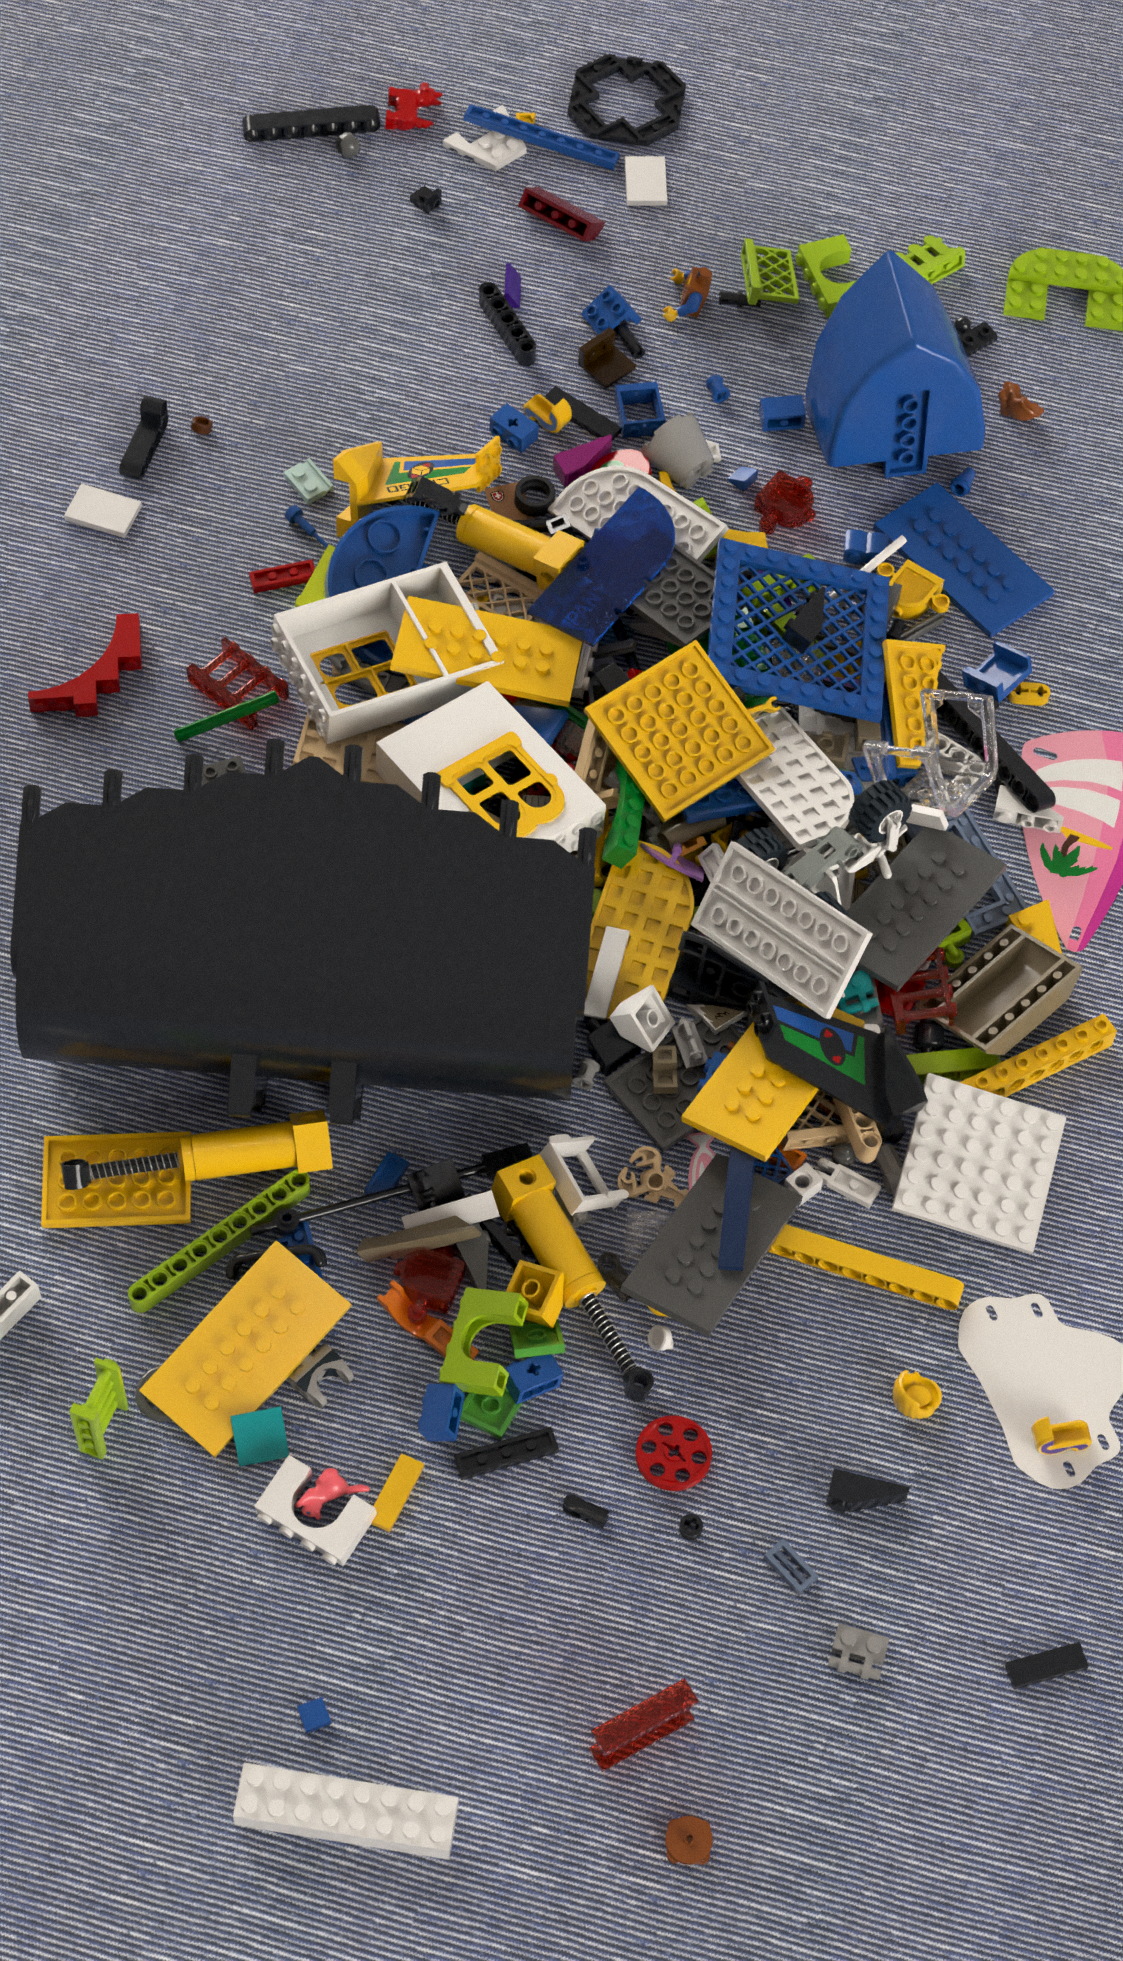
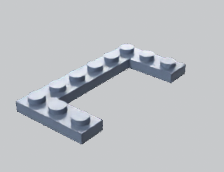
M962 799L935 808L943 810L949 824L946 830L952 829L956 836L998 859ZM905 823L912 839L924 827ZM1006 871L989 889L996 902L970 912L964 917L972 928V939L1005 926L1009 915L1028 908Z

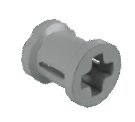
M584 1058L580 1060V1069L578 1074L573 1077L572 1082L581 1089L591 1090L594 1085V1076L599 1072L600 1065L592 1059Z

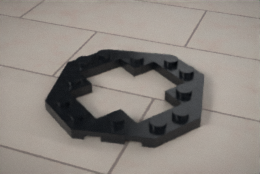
M606 54L576 69L567 115L590 139L648 146L678 130L686 84L663 61L654 60L651 63L643 62V58L627 56V59L616 58L614 54ZM618 71L630 83L647 75L666 94L654 102V107L662 115L635 129L624 117L606 124L588 106V104L599 99V92L592 84Z

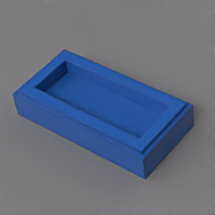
M388 1151L366 1185L364 1193L367 1195L396 1187L408 1169L409 1161ZM388 1199L383 1200V1201H380V1202L386 1204V1202L388 1201Z

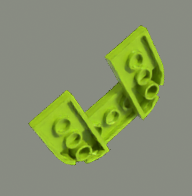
M1040 247L1023 253L1012 263L1006 283L1003 315L1044 321L1048 285L1088 290L1085 326L1123 331V269L1117 263L1108 259V257Z

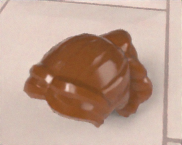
M1006 381L1003 384V388L998 392L1001 415L1011 416L1019 421H1028L1033 418H1039L1045 411L1037 403H1031L1027 397L1021 395L1018 384Z

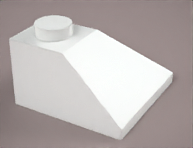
M654 985L646 987L621 1002L609 1017L621 1037L648 1052H653L676 1023Z

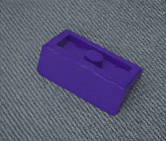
M507 263L505 267L504 297L512 308H520L521 276L510 263Z

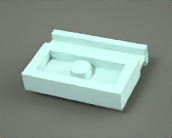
M310 458L307 459V462L303 464L301 462L284 471V478L308 505L325 496L327 492L334 491L333 484Z

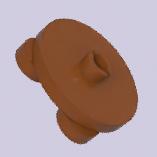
M683 1816L670 1820L665 1836L666 1857L671 1863L679 1862L685 1865L707 1864L713 1844L710 1824L694 1816Z

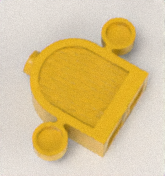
M908 559L897 573L894 572V567L890 563L883 562L877 566L876 574L890 577L889 586H893V583L902 585L900 599L893 617L913 620L923 616L930 607L937 613H944L948 610L950 599L948 596L941 594L944 579Z

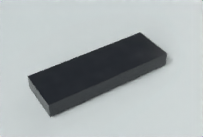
M1080 1642L1005 1663L1013 1690L1086 1670L1089 1667Z

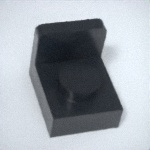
M425 185L410 195V202L426 214L437 209L442 201L441 189L437 188L431 191Z

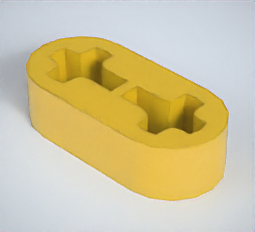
M1021 682L1007 695V698L1014 704L1043 706L1048 702L1051 691L1047 685L1042 683Z

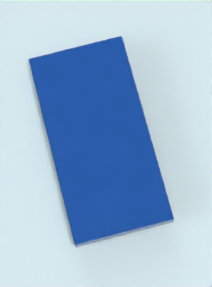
M511 705L549 746L553 744V740L570 716L566 710Z

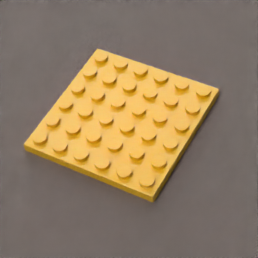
M694 640L584 709L587 717L663 823L767 758L776 750L697 640Z

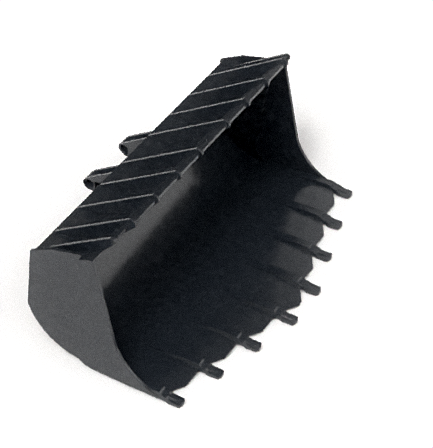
M274 738L267 740L264 774L226 772L203 786L204 757L199 754L187 755L185 757L183 790L146 787L121 801L123 773L119 770L109 769L104 771L102 805L65 802L40 816L42 788L37 785H26L23 787L10 951L12 974L16 977L17 1037L23 1059L229 1074L228 1116L251 1118L252 1112L262 1111V1105H265L269 1078L330 1082L328 1101L330 1124L353 1126L354 1120H360L364 1085L570 1101L577 1020L584 1021L597 830L588 827L579 829L576 858L554 840L517 837L519 803L515 800H504L501 802L499 830H497L475 812L440 810L441 775L436 772L423 774L420 803L396 784L361 782L363 748L359 745L350 744L345 746L342 775L320 757L308 756L283 770L285 742Z

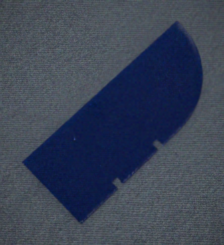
M639 486L527 610V614L594 647L619 619V615L615 614V612L623 614L648 586L643 580L646 579L651 582L670 559L675 545V528L666 507L653 494Z

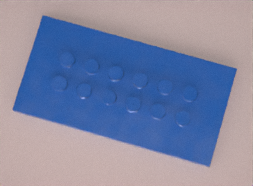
M938 482L874 523L873 529L876 532L889 535V544L901 535L904 536L907 542L896 551L906 560L908 559L944 579L942 594L948 596L950 601L989 638L1054 594V589Z

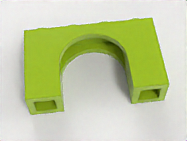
M844 234L801 244L798 246V253L795 255L796 264L798 267H801L804 280L808 281L813 296H816L818 307L821 311L823 310L826 318L831 316L841 296L856 282L835 283L826 279L821 273L827 268L850 262L851 247Z
M466 1287L464 1296L460 1299L457 1319L453 1323L452 1337L446 1347L445 1361L439 1371V1381L442 1384H456L462 1392L503 1397L509 1373L498 1363L472 1360L470 1355L471 1343L481 1329L491 1324L523 1326L529 1306L528 1301L520 1293Z

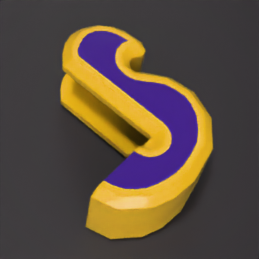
M1047 1416L1037 1420L1031 1428L1037 1452L1045 1455L1062 1453L1069 1449L1081 1451L1087 1449L1092 1444L1088 1424L1083 1420L1051 1425Z

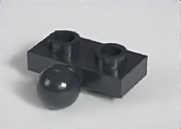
M959 317L954 323L956 331L964 333L959 338L967 357L995 342L998 338L996 332L986 321L972 329L970 328V320L966 317Z

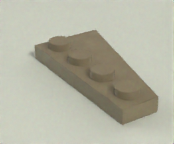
M804 731L836 767L844 769L851 732H843L842 735H832V732L822 731V735L810 734L809 731Z

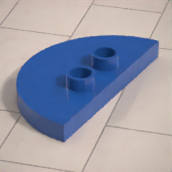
M412 505L392 506L372 512L357 521L340 539L329 560L324 583L325 599L420 570L440 511ZM384 640L352 649L355 655L371 666L389 661L393 656L388 644Z

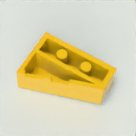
M1049 899L1008 916L1005 928L1013 924L1062 954Z

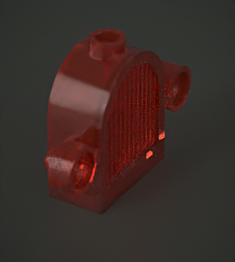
M779 470L755 496L754 510L763 515L759 521L760 532L770 535L775 532L776 523L783 527L796 528L814 519L816 511L812 509L814 495L811 491L812 480L809 477L800 476L795 479Z
M451 1245L436 1248L434 1251L423 1249L411 1252L402 1262L398 1261L395 1266L394 1275L399 1277V1285L403 1287L404 1292L413 1303L408 1307L407 1318L412 1324L420 1325L427 1320V1308L446 1315L449 1313L465 1276L466 1262L454 1258V1249Z

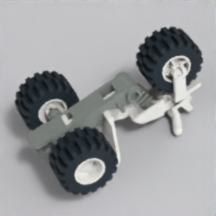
M881 780L874 783L858 796L849 811V822L859 833L849 835L843 828L835 826L828 832L825 839L822 841L819 838L816 839L818 845L812 850L808 846L803 848L786 867L785 864L789 855L788 849L768 828H756L746 833L737 843L849 917V913L841 905L837 877L832 871L841 867L847 873H855L873 862L875 858L878 861L883 877L890 879L892 872L884 852L887 850L894 852L897 849L898 838L907 831L908 828L905 823L913 808L912 801L891 780Z

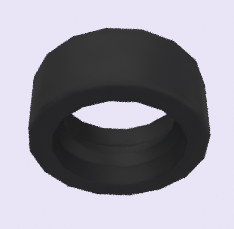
M537 475L526 476L516 485L514 503L516 508L527 516H544L549 513L548 508L555 501L556 490L547 478ZM529 490H539L547 496V499L542 502H530L522 494Z

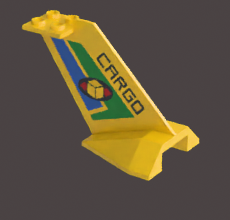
M495 436L476 454L383 458L382 442L380 441L343 450L333 459L334 479L349 483L350 505L336 517L337 536L342 537L357 521L368 515L374 503L404 499L412 479L423 476L450 491L476 488V492L481 493L501 475L500 455L502 447L500 445V436Z

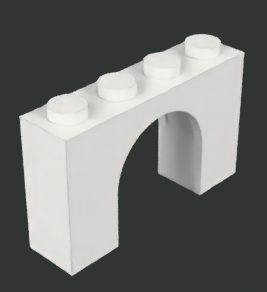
M288 1455L254 1506L258 1514L257 1518L267 1525L274 1523L280 1527L279 1531L290 1539L293 1536L301 1540L300 1544L311 1552L314 1549L323 1554L322 1558L332 1565L338 1563L344 1566L377 1515L375 1507L353 1494L339 1517L332 1524L322 1528H311L303 1525L295 1517L294 1508L297 1498L313 1474L310 1467Z

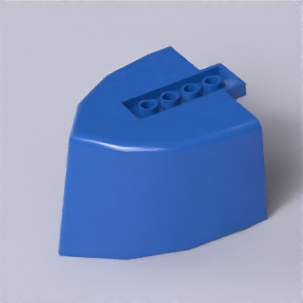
M886 251L841 296L819 336L806 387L805 409L827 465L839 467L883 461L882 472L884 477L890 478L926 473L928 456L982 449L985 439V421L980 386L956 328L934 286L894 251Z

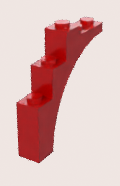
M139 613L116 615V626L110 644L95 664L84 673L55 687L29 691L28 702L30 712L42 713L45 711L75 710L76 717L98 716V694L120 692V670L133 671L142 669Z

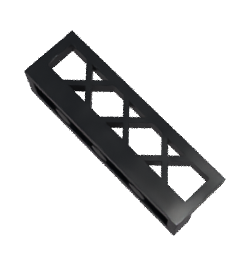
M469 1193V1194H467L466 1196H464L463 1198H467V1197H470V1196H472V1195ZM500 1215L478 1222L482 1231L487 1230L491 1244L514 1271L519 1260L529 1262L523 1254L533 1255L537 1260L521 1231L512 1220L505 1222ZM493 1219H501L505 1223V1229L501 1230ZM507 1236L517 1237L520 1240V1248H517ZM538 1260L533 1263V1264L540 1265V1263L538 1262Z

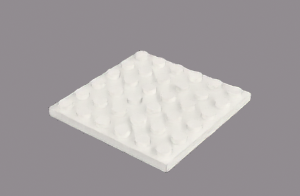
M928 1073L923 1087L928 1101L922 1110L916 1114L891 1210L1032 1254L1066 1117Z

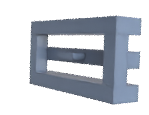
M784 1539L764 1554V1559L799 1596L819 1578L815 1571ZM781 1548L809 1577L807 1580L795 1568V1566L790 1561H788L787 1558L779 1551ZM773 1555H775L779 1559V1561L794 1575V1577L801 1583V1585L798 1584V1582L784 1569V1567L773 1557Z

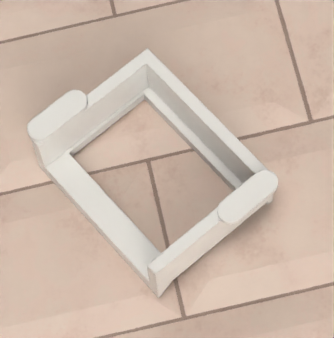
M560 1134L549 1137V1142L540 1152V1155L556 1180L555 1188L570 1215L612 1207L614 1210L622 1199H626L629 1196V1193L624 1189L609 1191L586 1151L595 1140L593 1135L571 1138L568 1134ZM577 1156L597 1191V1195H583L564 1162V1157Z

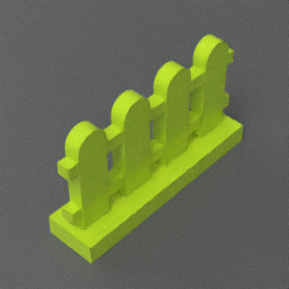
M932 235L924 237V246L922 247L918 244L909 245L907 255L900 252L896 253L931 284L965 266V249L961 246L956 249L954 247L949 248L943 243L942 238H936ZM928 251L933 252L937 256H932ZM915 259V260L918 261L921 265H917V264H916L915 262H913L912 260Z

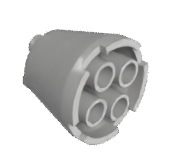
M688 412L685 417H681L679 414L664 423L654 432L655 436L651 439V442L649 444L644 443L641 448V453L648 458L653 466L660 471L668 473L674 482L681 487H685L686 490L694 486L696 480L701 476H708L713 471L711 466L714 463L713 455L700 425L691 412Z

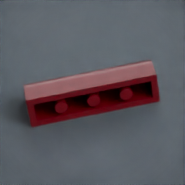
M525 187L518 207L584 242L594 240L606 223L541 187Z

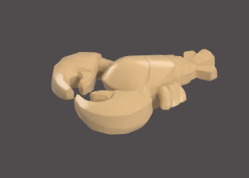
M643 1146L636 1149L631 1155L629 1162L632 1164L635 1160L641 1158L642 1161L637 1163L635 1167L640 1168L652 1165V1169H647L640 1174L641 1185L638 1186L633 1171L630 1172V1180H627L626 1175L629 1168L624 1167L618 1176L619 1190H626L629 1193L628 1198H637L639 1195L649 1192L644 1198L653 1203H657L661 1196L673 1199L674 1207L678 1208L689 1191L687 1189L680 1191L671 1182L676 1175L675 1171L668 1165H665L664 1172L661 1171L662 1158L660 1152L655 1148Z

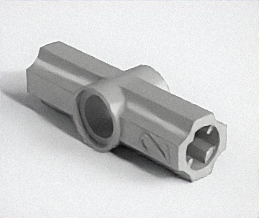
M886 1144L880 1146L875 1160L883 1174L882 1179L886 1191L895 1198L903 1164L894 1146Z

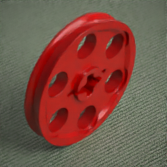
M664 1416L650 1422L640 1433L635 1450L636 1463L643 1477L652 1485L667 1491H682L697 1485L708 1473L712 1460V1445L707 1433L696 1422L682 1416ZM662 1425H668L672 1428L673 1432L669 1436H663L659 1433L658 1428ZM688 1430L694 1431L697 1434V1439L695 1441H687L683 1436L684 1432ZM646 1442L653 1443L656 1450L653 1453H646L642 1450V1445ZM677 1449L679 1451L678 1457L676 1455L669 1456L670 1450L675 1451ZM701 1453L705 1456L706 1461L703 1464H696L692 1460V1455ZM654 1465H659L664 1469V1474L654 1476L651 1474L650 1468ZM681 1470L686 1471L689 1479L685 1482L678 1481L675 1473Z

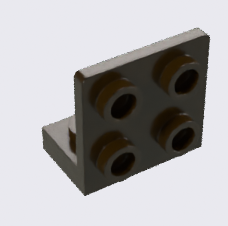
M610 327L579 347L578 365L604 388L610 387L636 369V364L615 347V331Z

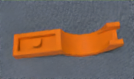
M392 1280L389 1283L391 1289L385 1296L379 1294L376 1298L377 1301L404 1330L424 1340L445 1358L446 1347L451 1340L453 1329L441 1319L430 1317L421 1311L408 1298L403 1287ZM471 1345L470 1355L473 1360L478 1355L479 1350Z

